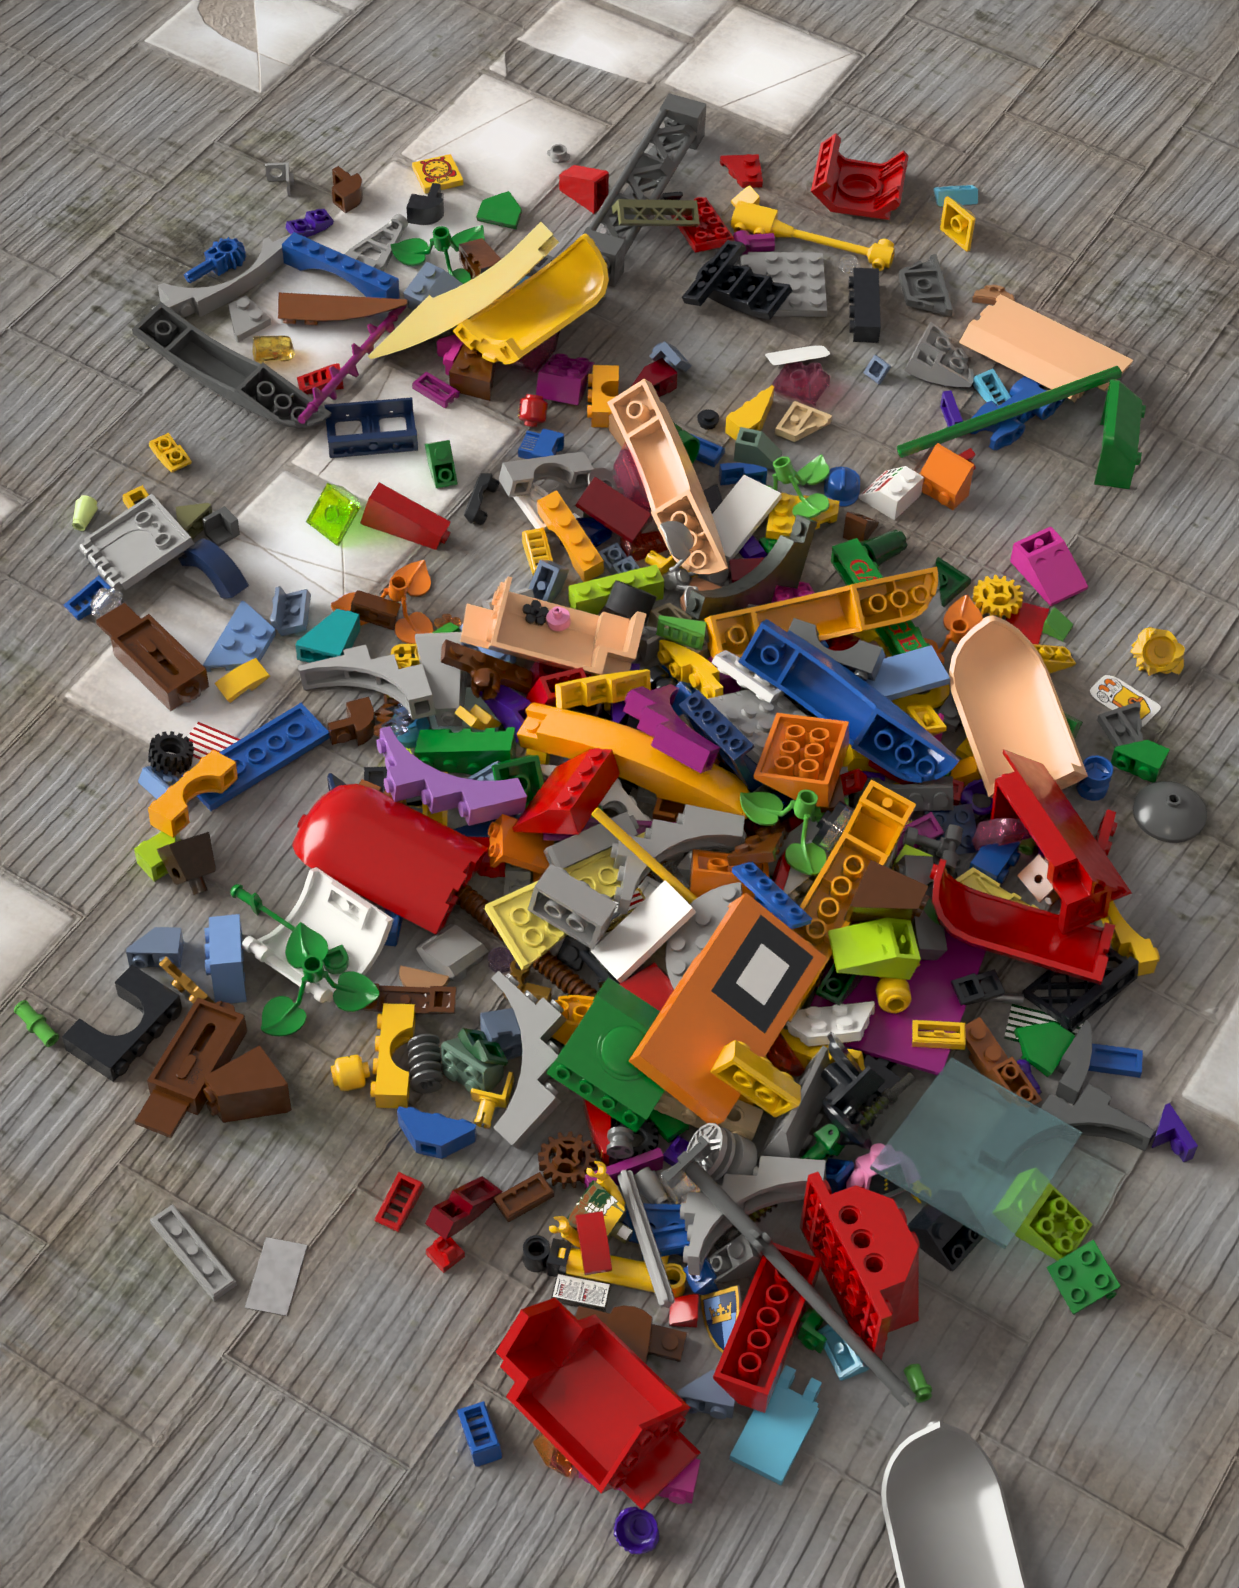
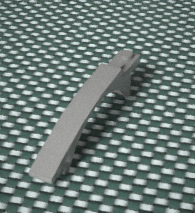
M290 235L274 242L269 237L263 239L262 250L255 263L246 272L228 282L201 288H185L166 283L159 284L160 301L182 318L195 312L199 317L210 313L258 285L284 263L282 243Z

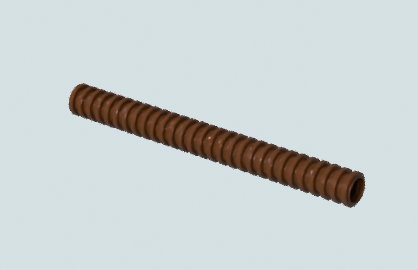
M462 885L455 894V896L459 897L456 904L460 905L462 909H466V912L471 914L474 919H477V922L482 923L483 927L488 928V931L504 942L485 911V905L489 901L478 894L476 890H473L471 886L467 885L465 887ZM549 950L531 964L546 979H550L552 984H556L558 989H562L564 994L595 997L597 994L595 988H591V985L586 983L584 979H580L578 974H574L572 969H568V966L563 964L561 960H557L556 956L551 955Z

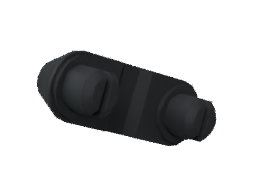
M481 473L476 481L464 513L470 524L476 522L483 525L487 519V512L480 510L483 494L486 490L492 493L496 492L500 484L499 480L492 477V473Z

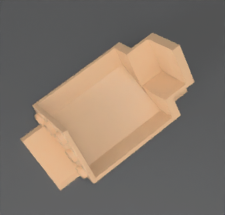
M509 576L504 582H500V585L494 592L492 599L493 610L471 604L466 605L460 642L564 670L583 667L586 676L590 677L630 671L631 663L636 659L646 618V613L638 611L631 619L607 612H602L598 616L509 591L512 577ZM533 600H538L541 603V607H547L549 611L556 606L565 608L570 614L571 624L563 631L551 630L548 627L547 619L543 625H538L535 621L533 624H530L525 620L527 614L523 613V606L525 604L531 605Z

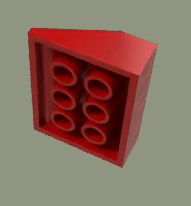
M589 749L555 767L512 827L513 831L579 835L591 818L593 811L599 806L620 775L613 750Z

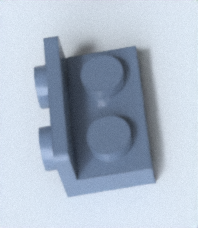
M666 341L658 343L652 349L653 353L650 355V358L654 361L663 358L676 370L680 368L687 371L692 366L675 346Z

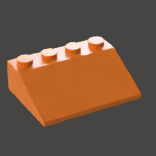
M776 713L755 770L754 779L794 800L797 799L798 793L801 790H811L818 797L816 806L828 808L849 747V722Z

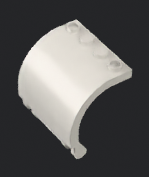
M317 867L309 870L301 896L285 919L294 927L302 922L310 929L322 935L328 943L329 950L343 944L349 957V967L345 972L354 971L364 976L382 951L394 920ZM280 924L272 932L257 940L252 936L244 939L241 945L243 950L248 953H254L256 959L265 962L301 987L303 970L302 968L292 967L288 963L285 954L287 941L292 933L290 929ZM329 973L330 978L338 984L340 974ZM322 978L317 983L307 982L304 992L312 993L314 999L323 1003L325 1001H333V993L336 989L332 988L325 978Z

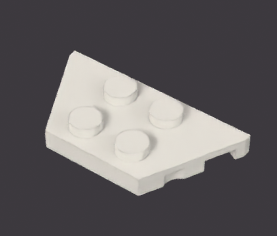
M871 1001L854 1004H835L828 1007H809L799 1010L792 1021H787L785 1025L788 1026V1032L791 1035L800 1038L801 1042L807 1046L829 1044L830 1041L827 1035L830 1032L834 1033L842 1043L860 1041L864 1035V1030L869 1025L870 1015L875 1013V1003Z

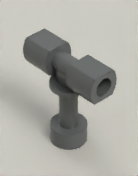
M950 824L945 831V836L941 837L938 841L919 835L918 829L908 826L902 845L905 846L906 844L913 847L914 844L936 850L935 856L947 860L945 867L947 873L952 875L957 865L958 854L955 851L961 843L963 828Z

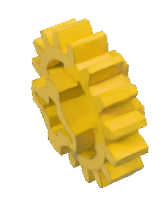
M994 575L993 579L985 576L984 581L979 580L977 586H974L972 602H975V606L978 609H982V615L989 613V616L996 615L1001 619L1002 615L1010 618L1011 613L1017 614L1018 609L1021 608L1023 592H1020V585L1014 586L1015 580L1006 581V576H1003L1002 579H998L997 575Z

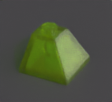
M327 483L306 522L336 546H339L361 508L359 500L343 486Z

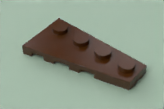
M778 818L775 825L762 826L756 829L752 836L745 838V842L736 846L735 850L727 856L729 866L753 862L754 864L775 862L776 855L780 853L779 847H783V840L787 839L791 831L790 821H780Z

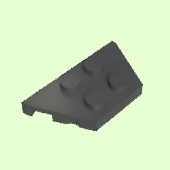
M937 254L931 255L930 260L924 263L918 261L910 267L899 270V280L907 306L952 316L953 309Z

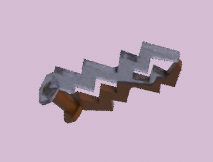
M384 694L385 703L374 712L375 716H377V721L382 722L374 726V735L380 737V728L389 726L394 731L396 737L407 733L408 729L406 727L409 726V722L404 720L411 717L408 710L399 701L392 697L389 698L387 694Z

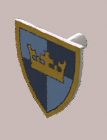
M740 1285L700 1296L706 1330L716 1348L722 1353L742 1307Z

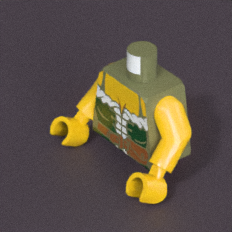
M594 1161L598 1166V1172L595 1174L591 1168H587L586 1172L590 1177L597 1178V1182L594 1180L591 1182L567 1218L564 1216L554 1217L560 1226L559 1228L549 1226V1231L554 1234L561 1233L564 1239L575 1247L580 1248L575 1215L603 1211L608 1243L614 1237L626 1244L634 1232L633 1229L622 1223L626 1217V1203L618 1186L606 1174L605 1164Z

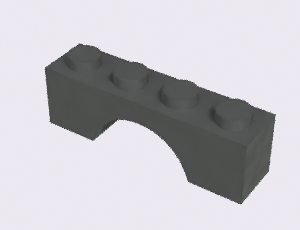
M793 618L789 628L790 631L836 660L862 680L867 681L869 679L875 681L885 658L882 647L860 640L847 650L833 651L820 643L816 625Z
M943 776L937 780L905 785L887 783L880 778H867L863 789L854 793V810L871 780L916 804L914 811L954 810L953 776Z
M904 855L894 866V871L921 882L928 887L934 882L933 879H930L933 867L932 857ZM923 910L920 917L914 916L911 922L921 960H938L947 951L944 927L931 920Z

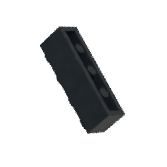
M854 268L853 276H849L848 289H852V291H849L848 303L852 304L849 306V318H853L849 323V333H853V342L879 343L881 329L879 269Z

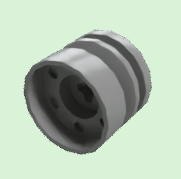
M716 1123L705 1124L695 1132L686 1152L688 1153L699 1143L697 1139L702 1135L709 1143L712 1152L700 1165L718 1184L723 1185L724 1174L752 1176L757 1162V1150L755 1144L750 1139L737 1133H732Z

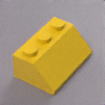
M734 1040L725 1045L710 1073L775 1118L798 1107L801 1102V1086L794 1081L793 1077L773 1067L768 1059L753 1053L750 1047L743 1042Z

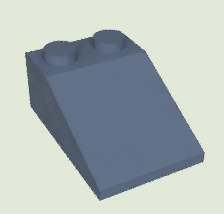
M426 262L403 294L405 299L409 300L408 308L415 310L429 295L434 298L463 284L444 269Z

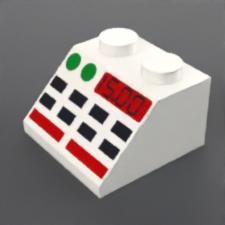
M906 466L887 470L859 495L858 499L895 520L921 496L924 477Z

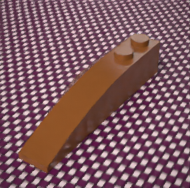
M279 292L278 319H284L283 323L296 324V320H305V325H318V321L350 320L389 312L409 305V300Z

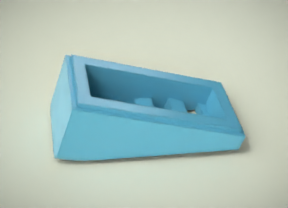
M994 369L974 377L972 385L986 402L993 401L997 404L1001 400L1007 401L1011 398ZM996 394H999V395H1000V396L997 397V398H994V397H993V396L996 395Z

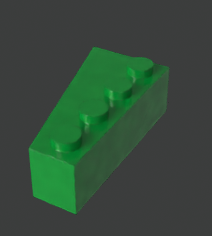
M507 727L506 731L486 728L485 732H473L472 728H464L456 733H453L450 729L420 730L414 756L423 763L440 771L474 775L496 761L503 762L516 758L515 727Z

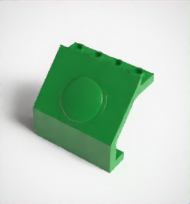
M608 977L546 1074L634 1132H637L644 1121L648 1119L665 1090L631 1064L629 1060L660 1011Z

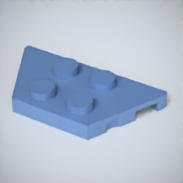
M241 601L203 666L207 672H211V668L225 667L226 671H230L255 658L260 662L276 636L275 628L245 601Z

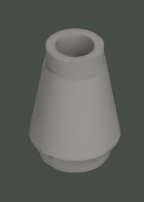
M646 1167L634 1175L640 1194L651 1204H665L669 1200L655 1170L651 1171L649 1167Z

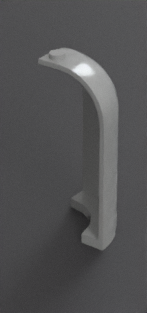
M943 1421L930 1422L926 1428L904 1440L895 1450L887 1464L881 1492L882 1507L900 1588H1027L1003 1488L992 1462L982 1447L968 1433L957 1427L945 1424Z

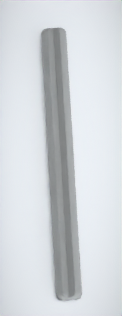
M622 1170L618 1175V1181L660 1307L669 1308L671 1304L675 1303V1298L634 1174L631 1170Z

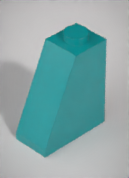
M336 609L296 642L297 660L311 663L344 655L343 650L353 647L360 632L359 614Z

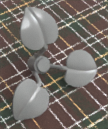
M667 521L659 524L664 533L671 554L680 560L674 567L669 568V572L663 574L664 587L669 591L674 589L676 591L685 590L684 600L687 607L691 590L699 591L696 586L685 585L689 581L690 576L696 575V573H688L686 569L679 567L691 555L689 549L693 547V537L684 524L677 521ZM728 569L717 574L707 575L709 582L713 584L723 583L728 577ZM693 617V620L704 621V622H705V620H699V619Z

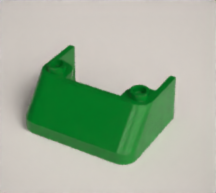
M1110 379L1100 421V425H1104L1102 451L1094 484L1130 489L1135 466H1140L1142 452H1138L1140 423L1141 418H1144L1146 405H1142V400L1119 380Z

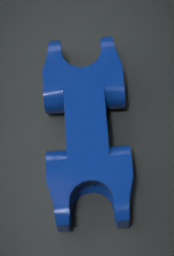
M1024 376L1012 386L1009 392L1011 398L999 406L993 401L987 402L980 407L972 418L1048 390L1042 389V384ZM1066 398L974 431L971 434H977L985 430L993 432L989 447L992 450H999L1011 445L1022 436L1025 431L1024 423L1035 415L1042 420L1047 419L1055 413Z

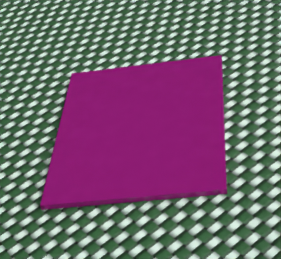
M852 922L851 925L860 924V922ZM944 929L947 951L938 960H920V966L916 967L910 980H907L912 998L911 1003L905 1010L899 1013H888L882 1010L878 1004L876 985L880 978L865 975L853 992L841 1004L874 1001L875 1013L870 1015L869 1025L864 1030L862 1039L860 1041L843 1042L844 1046L862 1051L864 1054L942 1076L951 1049L912 1047V1021L961 1022L967 1005H960L951 981L973 973L978 975L986 951L968 946L951 937ZM833 957L824 971L820 984L834 964ZM815 993L810 1007H828L835 1005V1003ZM918 1030L925 1032H934V1030ZM944 1031V1033H957L955 1031Z

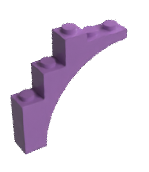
M390 726L380 728L377 748L379 753H383L385 757L387 778H384V786L386 792L391 793L394 802L421 796L423 804L428 805L431 814L458 808L460 816L465 817L468 826L498 819L502 814L511 816L525 811L527 795L518 778L501 781H478L441 772L412 755L399 742Z

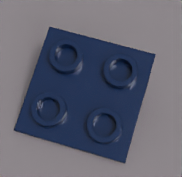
M972 803L954 806V810L924 811V815L932 812L944 831V834L935 840L939 841L941 837L945 836V831L950 824L957 825L963 828L961 843L955 852L958 855L975 853L980 850Z

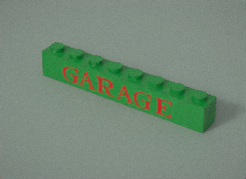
M857 538L832 546L831 563L846 586L883 578L879 572L876 562H872L866 547L862 546ZM911 620L875 629L892 656L930 646L923 639L919 627H915Z

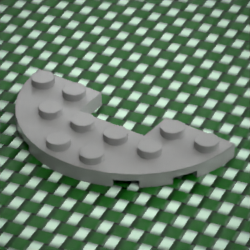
M741 882L712 889L690 904L696 913L667 941L666 968L673 989L676 988L694 958L700 954L727 913L729 909L727 906L742 896Z

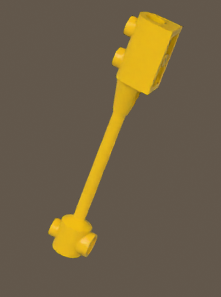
M738 200L731 220V228H734V232L745 230L753 234L774 233V237H794L865 255L868 257L872 267L878 268L879 271H882L884 267L890 268L894 259V243L888 239H881L878 243H874L868 248L797 230L778 220V210Z

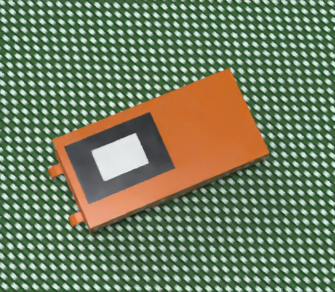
M747 893L727 906L729 909L704 949L694 958L629 1060L631 1064L707 1124H720L724 1122L741 1095L738 1091L710 1073L724 1046L734 1040L747 1044L750 1050L759 1057H765L827 959L826 956Z

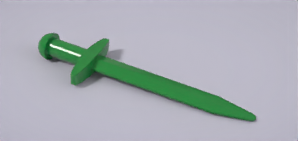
M241 884L232 886L230 890L231 896L233 898L238 897L251 906V909L257 916L263 911L291 931L294 930L295 927L263 906L262 900L257 893L251 895L243 889Z

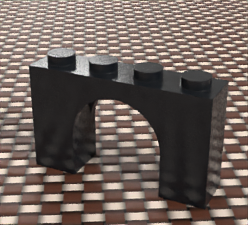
M131 965L115 981V986L120 998L143 1013L142 1020L135 1029L123 1035L111 1036L101 1033L79 1018L62 1036L66 1051L112 1082L127 1072L130 1064L137 1057L144 1054L147 1046L154 1039L161 1036L164 1028L171 1021L177 1019L182 1010L179 994L134 965Z

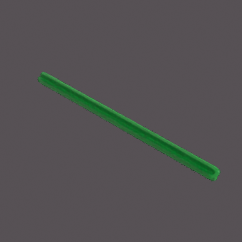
M1114 366L898 445L897 453L900 458H904L934 447L937 443L942 444L1110 382V379H1119L1122 377V371L1119 366Z

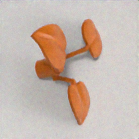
M425 560L410 563L397 570L390 579L389 588H384V592L380 596L385 598L388 595L391 600L402 602L403 616L405 618L399 619L396 622L395 633L401 641L407 644H416L415 634L433 632L432 623L425 614L414 612L409 616L406 606L407 593L410 596L418 597L426 594L430 589L431 579ZM356 592L345 594L332 602L331 608L333 612L336 609L350 611ZM360 620V626L368 623Z
M965 595L954 602L944 615V626L950 631V634L946 635V640L942 647L938 649L935 641L923 638L926 643L932 645L943 665L945 660L941 653L944 652L949 641L959 644L960 640L983 620L982 614L969 595Z

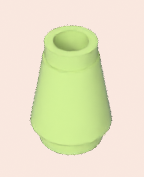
M81 496L80 499L76 500L72 523L73 528L80 531L85 530L98 510L97 501L94 498Z

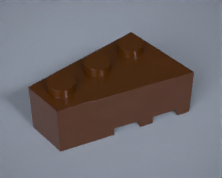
M483 238L459 244V260L463 268L470 274L471 280L501 260Z

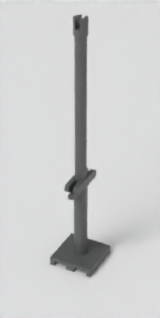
M701 1135L697 1139L699 1143L688 1153L684 1151L678 1156V1162L668 1172L664 1170L660 1173L664 1182L673 1189L688 1176L753 1245L760 1256L764 1255L889 1388L891 1394L903 1407L908 1406L909 1403L903 1398L902 1394L905 1392L912 1400L917 1395L888 1368L780 1253L768 1234L763 1232L700 1165L712 1152L709 1143Z

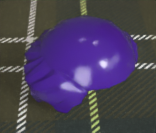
M628 1507L619 1513L615 1521L614 1536L619 1546L624 1547L625 1551L640 1555L656 1548L660 1535L658 1523L652 1513L644 1509L641 1510L638 1507Z

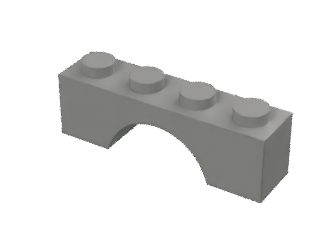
M584 451L503 462L499 481L508 497L529 495L532 484L542 479L556 480L566 485L569 489L588 486V474L594 468Z

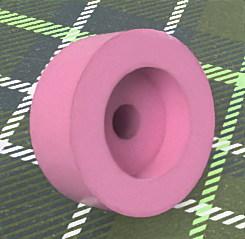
M556 606L547 613V624L551 630L563 631L570 626V614L565 608Z

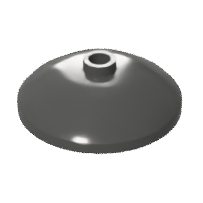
M1158 781L1145 786L1139 791L1133 804V815L1139 827L1149 836L1163 842L1179 843L1193 839L1203 830L1207 820V809L1202 798L1188 786L1173 781Z

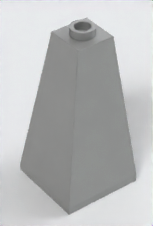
M462 632L415 634L419 662L423 665L431 689L438 727L462 726L463 720L455 714V711L459 706L464 707L468 672L441 663V648L446 639L465 646L463 642H460Z

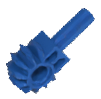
M230 237L227 239L220 238L219 242H213V246L204 252L206 261L186 272L184 277L188 283H192L211 271L220 276L229 269L236 270L237 266L243 265V261L246 258L243 243L239 242L237 238L230 239Z

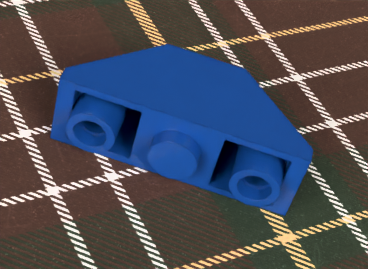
M398 1107V1124L416 1153L443 1159L476 1141V1124H472L468 1120H455L439 1113L429 1114L413 1107Z

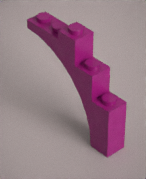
M670 684L651 691L643 686L630 690L625 697L626 705L623 711L640 720L637 729L654 737L651 744L652 747L699 773L712 769L720 747L691 729L674 712L672 705L679 688Z

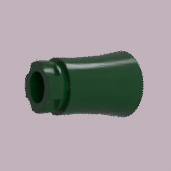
M898 530L888 531L875 538L860 542L862 546L866 547L872 562H876L878 567L907 548L906 536L902 531Z

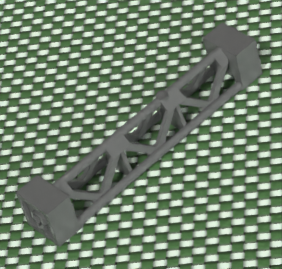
M668 94L660 107L659 113L589 227L585 229L583 234L589 235L594 240L595 245L600 250L607 264L608 286L615 287L624 273L625 255L642 226L619 225L614 227L618 220V215L612 213V206L618 199H635L634 195H636L637 199L647 200L642 192L654 188L655 190L649 200H658L688 149L696 150L705 136L706 103ZM663 122L665 124V127L659 128L661 123ZM665 141L672 143L663 147ZM649 143L654 144L648 153H644ZM679 149L673 160H671L667 152ZM643 178L655 180L650 183L638 186ZM625 182L628 183L629 186L624 193H619ZM624 215L625 219L630 220L636 217V215ZM643 215V216L647 219V218L650 217L651 215ZM600 223L603 224L604 227L600 232H597L596 230ZM631 229L625 240L619 238L617 233Z

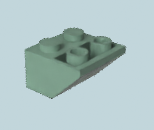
M459 1037L444 1041L441 1044L444 1075L449 1080L457 1081L464 1085L468 1092H471L472 1088L491 1092L504 1077L503 1065L485 1063L475 1058L464 1047Z

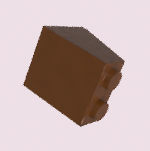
M871 860L844 920L847 922H869L882 918L911 920L912 922L914 916L920 917L930 897L925 894L928 886Z
M260 1045L204 1076L206 1088L203 1091L209 1100L206 1102L207 1108L213 1116L218 1115L223 1123L283 1114L292 1110L288 1083Z

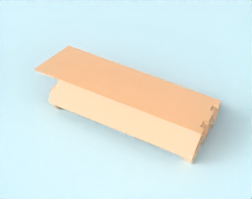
M1001 294L996 298L995 301L997 302L994 306L988 305L980 313L981 317L978 321L973 319L969 323L959 342L965 348L974 350L1050 389L1114 366H1119L1123 374L1133 362L1132 359ZM1110 382L1097 386V388L1106 391ZM1084 392L1067 398L1075 403L1077 398L1080 399Z

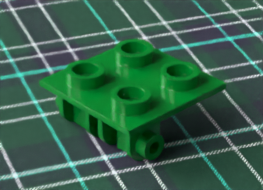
M1094 1239L1046 1267L1073 1315L1103 1297H1106L1107 1300L1114 1298L1117 1295L1115 1290L1121 1287Z

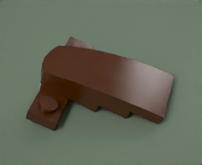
M623 1305L614 1307L611 1314L578 1306L575 1316L578 1320L595 1314L646 1365L648 1355L681 1362L687 1332L655 1325L652 1322L651 1315L635 1306Z

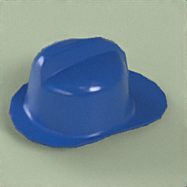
M834 467L830 469L829 476L824 480L825 496L840 501V507L854 504L860 494L859 475L856 471L847 467Z

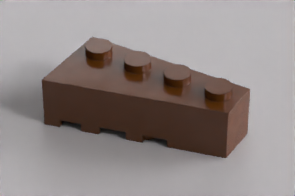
M464 344L449 371V385L461 394L491 401L496 362L493 363L482 358V353L476 349L470 350Z

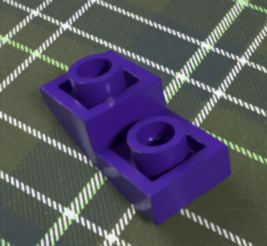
M325 209L307 211L304 219L287 221L286 229L290 234L295 232L307 238L333 225L334 220Z

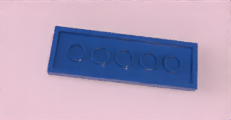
M299 703L219 752L236 762L238 779L223 793L207 792L199 794L197 797L211 812L328 740L330 732L302 703Z

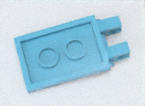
M787 1365L779 1377L766 1412L753 1410L729 1459L779 1485H782L819 1413V1408L817 1407L819 1403L815 1402L822 1385V1382L811 1378L803 1395L789 1389L795 1379L796 1369Z

